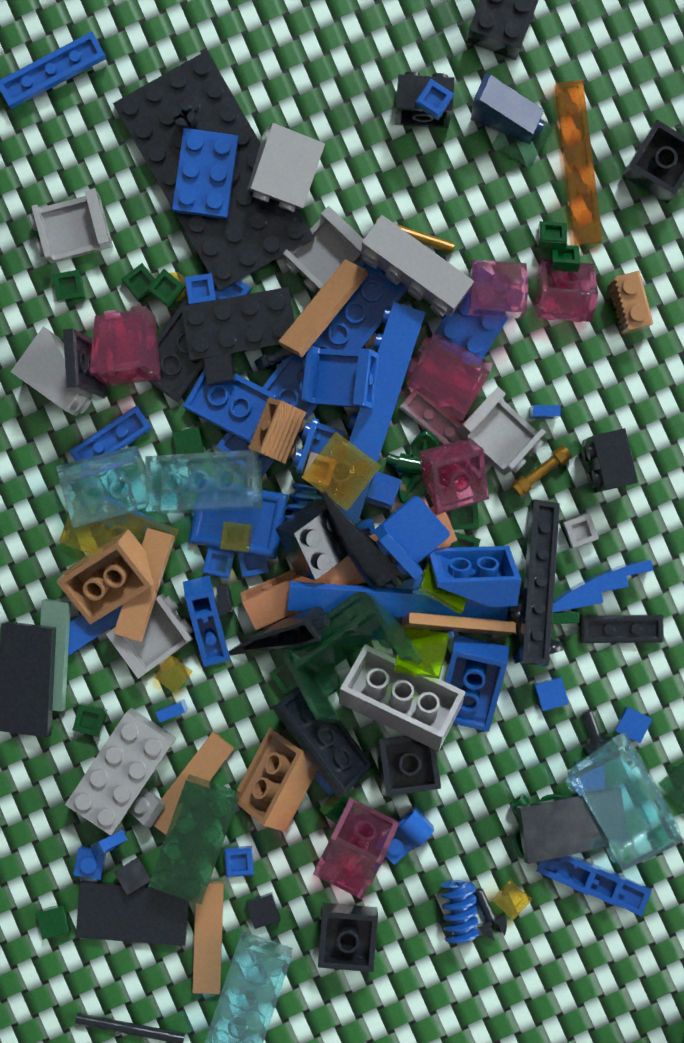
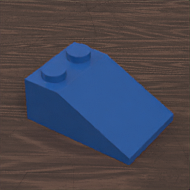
M509 546L436 548L428 555L437 587L488 607L517 606L521 577Z
M455 634L444 682L466 691L462 707L453 724L489 732L508 664V646Z

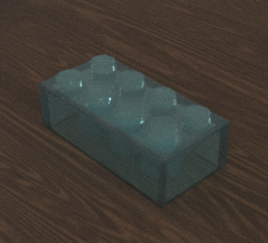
M253 450L145 456L146 512L159 515L262 509L261 454Z
M243 931L240 932L204 1043H264L292 958L293 948Z

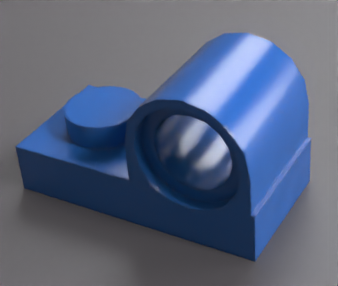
M414 805L375 845L395 865L413 847L417 848L422 845L433 833L434 826Z

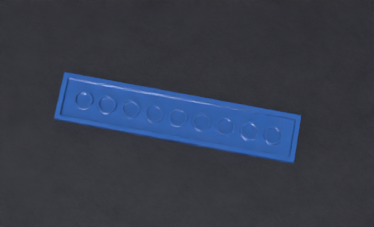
M362 258L358 266L366 269L368 276L312 346L320 349L359 351V348H363L381 326L386 307L392 308L393 302L398 303L408 291V288L402 283L394 284L385 277L386 272L378 266L376 269L370 267ZM294 354L281 362L262 388L276 394L279 397L278 400L307 412L304 418L306 422L318 405L309 404L301 400L300 384L304 380V356L300 357ZM227 432L217 447L261 480L275 460L248 448L249 443Z

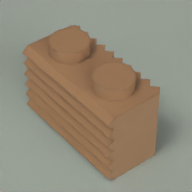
M640 271L616 276L608 284V287L611 288L609 290L612 293L610 297L614 298L612 302L615 303L613 307L616 308L615 313L618 314L616 316L619 319L617 323L621 324L619 326L622 329L620 333L625 335L647 329L654 323Z
M269 397L248 448L275 461L286 464L295 451L294 443L298 433L305 426L304 418L307 412L284 401Z

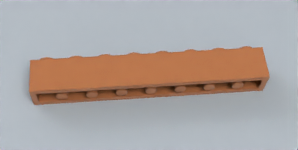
M438 504L429 509L449 530L450 536L437 548H448L453 542L457 541V538L445 510ZM376 534L368 535L375 542L379 541ZM391 553L388 555L393 562L397 561ZM347 556L317 580L297 575L295 570L292 569L240 594L255 630H258L260 628L265 629L282 618L301 612L287 611L289 582L352 586L368 583L360 575L349 556Z

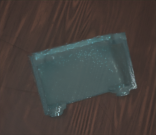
M625 731L613 737L567 771L568 777L565 778L569 789L572 793L577 792L580 796L583 795L608 838L610 847H607L606 851L613 863L618 862L623 871L683 842L682 834L673 812Z

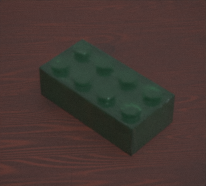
M189 774L150 879L149 887L200 905L202 904L241 792Z

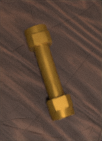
M564 445L554 450L548 460L527 476H521L511 484V487L519 497L529 492L534 483L556 466H562L572 458V454Z

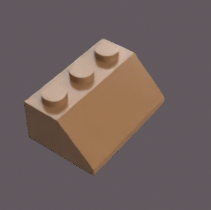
M129 529L70 566L56 581L89 624L94 623L153 586L146 551Z
M269 727L232 801L263 826L286 832L318 770L296 740Z

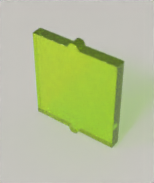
M428 559L426 568L423 570L424 573L421 575L423 578L419 591L461 614L468 598L437 587L431 563Z
M404 628L394 672L414 675L415 678L423 676L440 679L449 634L429 631L428 628L424 630Z

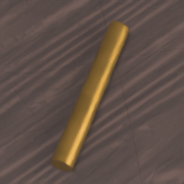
M396 224L423 245L452 254L455 243Z

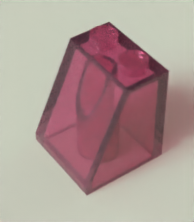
M143 306L132 307L130 311L126 312L108 310L104 312V315L95 316L90 373L107 386L161 379L156 316Z
M434 333L432 338L426 336L418 350L423 353L419 362L417 363L413 360L406 373L410 377L407 385L463 421L488 377L492 363L437 333Z
M350 797L313 875L363 899L382 865L400 822Z

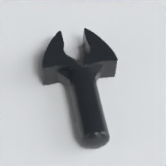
M281 348L272 354L259 357L254 363L258 372L261 370L265 371L281 364L282 360L294 355V353Z
M591 709L583 711L582 715L591 738L589 744L584 745L583 748L590 756L600 762L596 751L598 743L605 747L607 757L611 758L614 747L613 737L605 738L601 736L593 711Z
M477 888L473 894L476 896L477 903L484 916L483 922L478 924L479 930L488 938L495 940L490 930L491 921H494L495 924L500 925L501 931L505 936L507 930L505 912L499 915L494 913L483 888Z

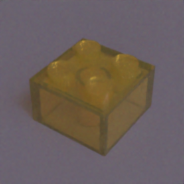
M335 432L302 478L319 491L323 492L325 490L335 503L348 511L381 465L338 432Z

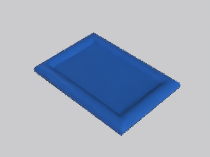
M200 479L188 543L276 559L280 538L275 528L284 521L288 494Z

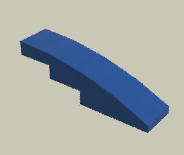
M641 560L618 566L588 578L553 600V612L604 603L602 592L629 587L627 576L654 571L652 560Z
M573 855L540 861L536 872L583 894H590L613 906L618 905L641 917L652 892V889Z

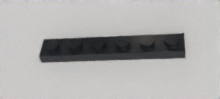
M533 499L530 502L519 663L538 666L549 665L560 503Z

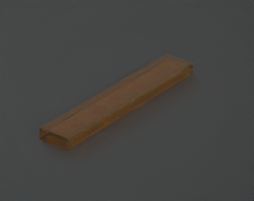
M583 80L556 83L554 87L574 246L601 243L603 238Z

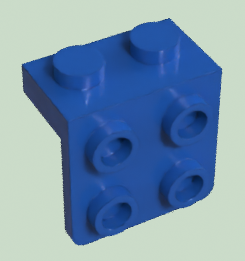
M313 418L312 423L306 422L301 437L306 442L303 450H297L293 462L294 467H297L296 472L299 475H303L310 452L337 460L345 431L321 424L319 419Z
M413 496L374 529L379 539L376 543L379 549L386 556L391 553L397 560L394 564L404 576L409 573L415 580L424 573L418 563L450 536L449 530L418 496Z

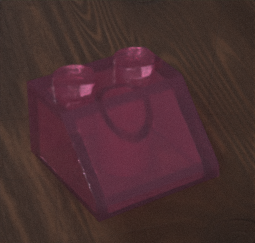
M472 259L470 278L474 282L469 290L468 315L522 319L527 312V264Z
M540 259L536 298L537 318L592 322L598 298L594 264L580 263L579 272L551 270V260Z
M467 438L419 452L422 477L438 514L489 499L484 449L474 440Z

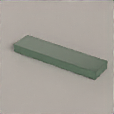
M44 599L41 600L40 625L56 627L52 710L63 711L66 705L71 602Z

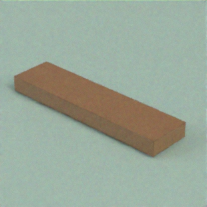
M345 259L279 340L281 347L303 357L368 276L366 269Z
M147 528L142 547L146 551L153 586L122 605L113 634L142 642L175 536Z
M411 612L402 618L403 628L508 636L516 633V623L512 621Z
M213 731L162 797L161 801L166 805L153 823V826L168 836L235 747Z
M224 881L196 882L193 993L220 994Z

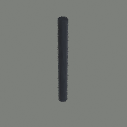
M77 1013L75 1021L77 1025L171 1043H184L185 1033L82 1013Z

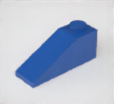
M210 575L184 581L185 599L203 666L229 661L230 656Z

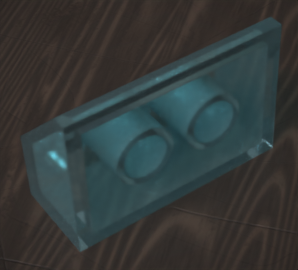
M137 446L56 466L73 528L154 506L142 457Z

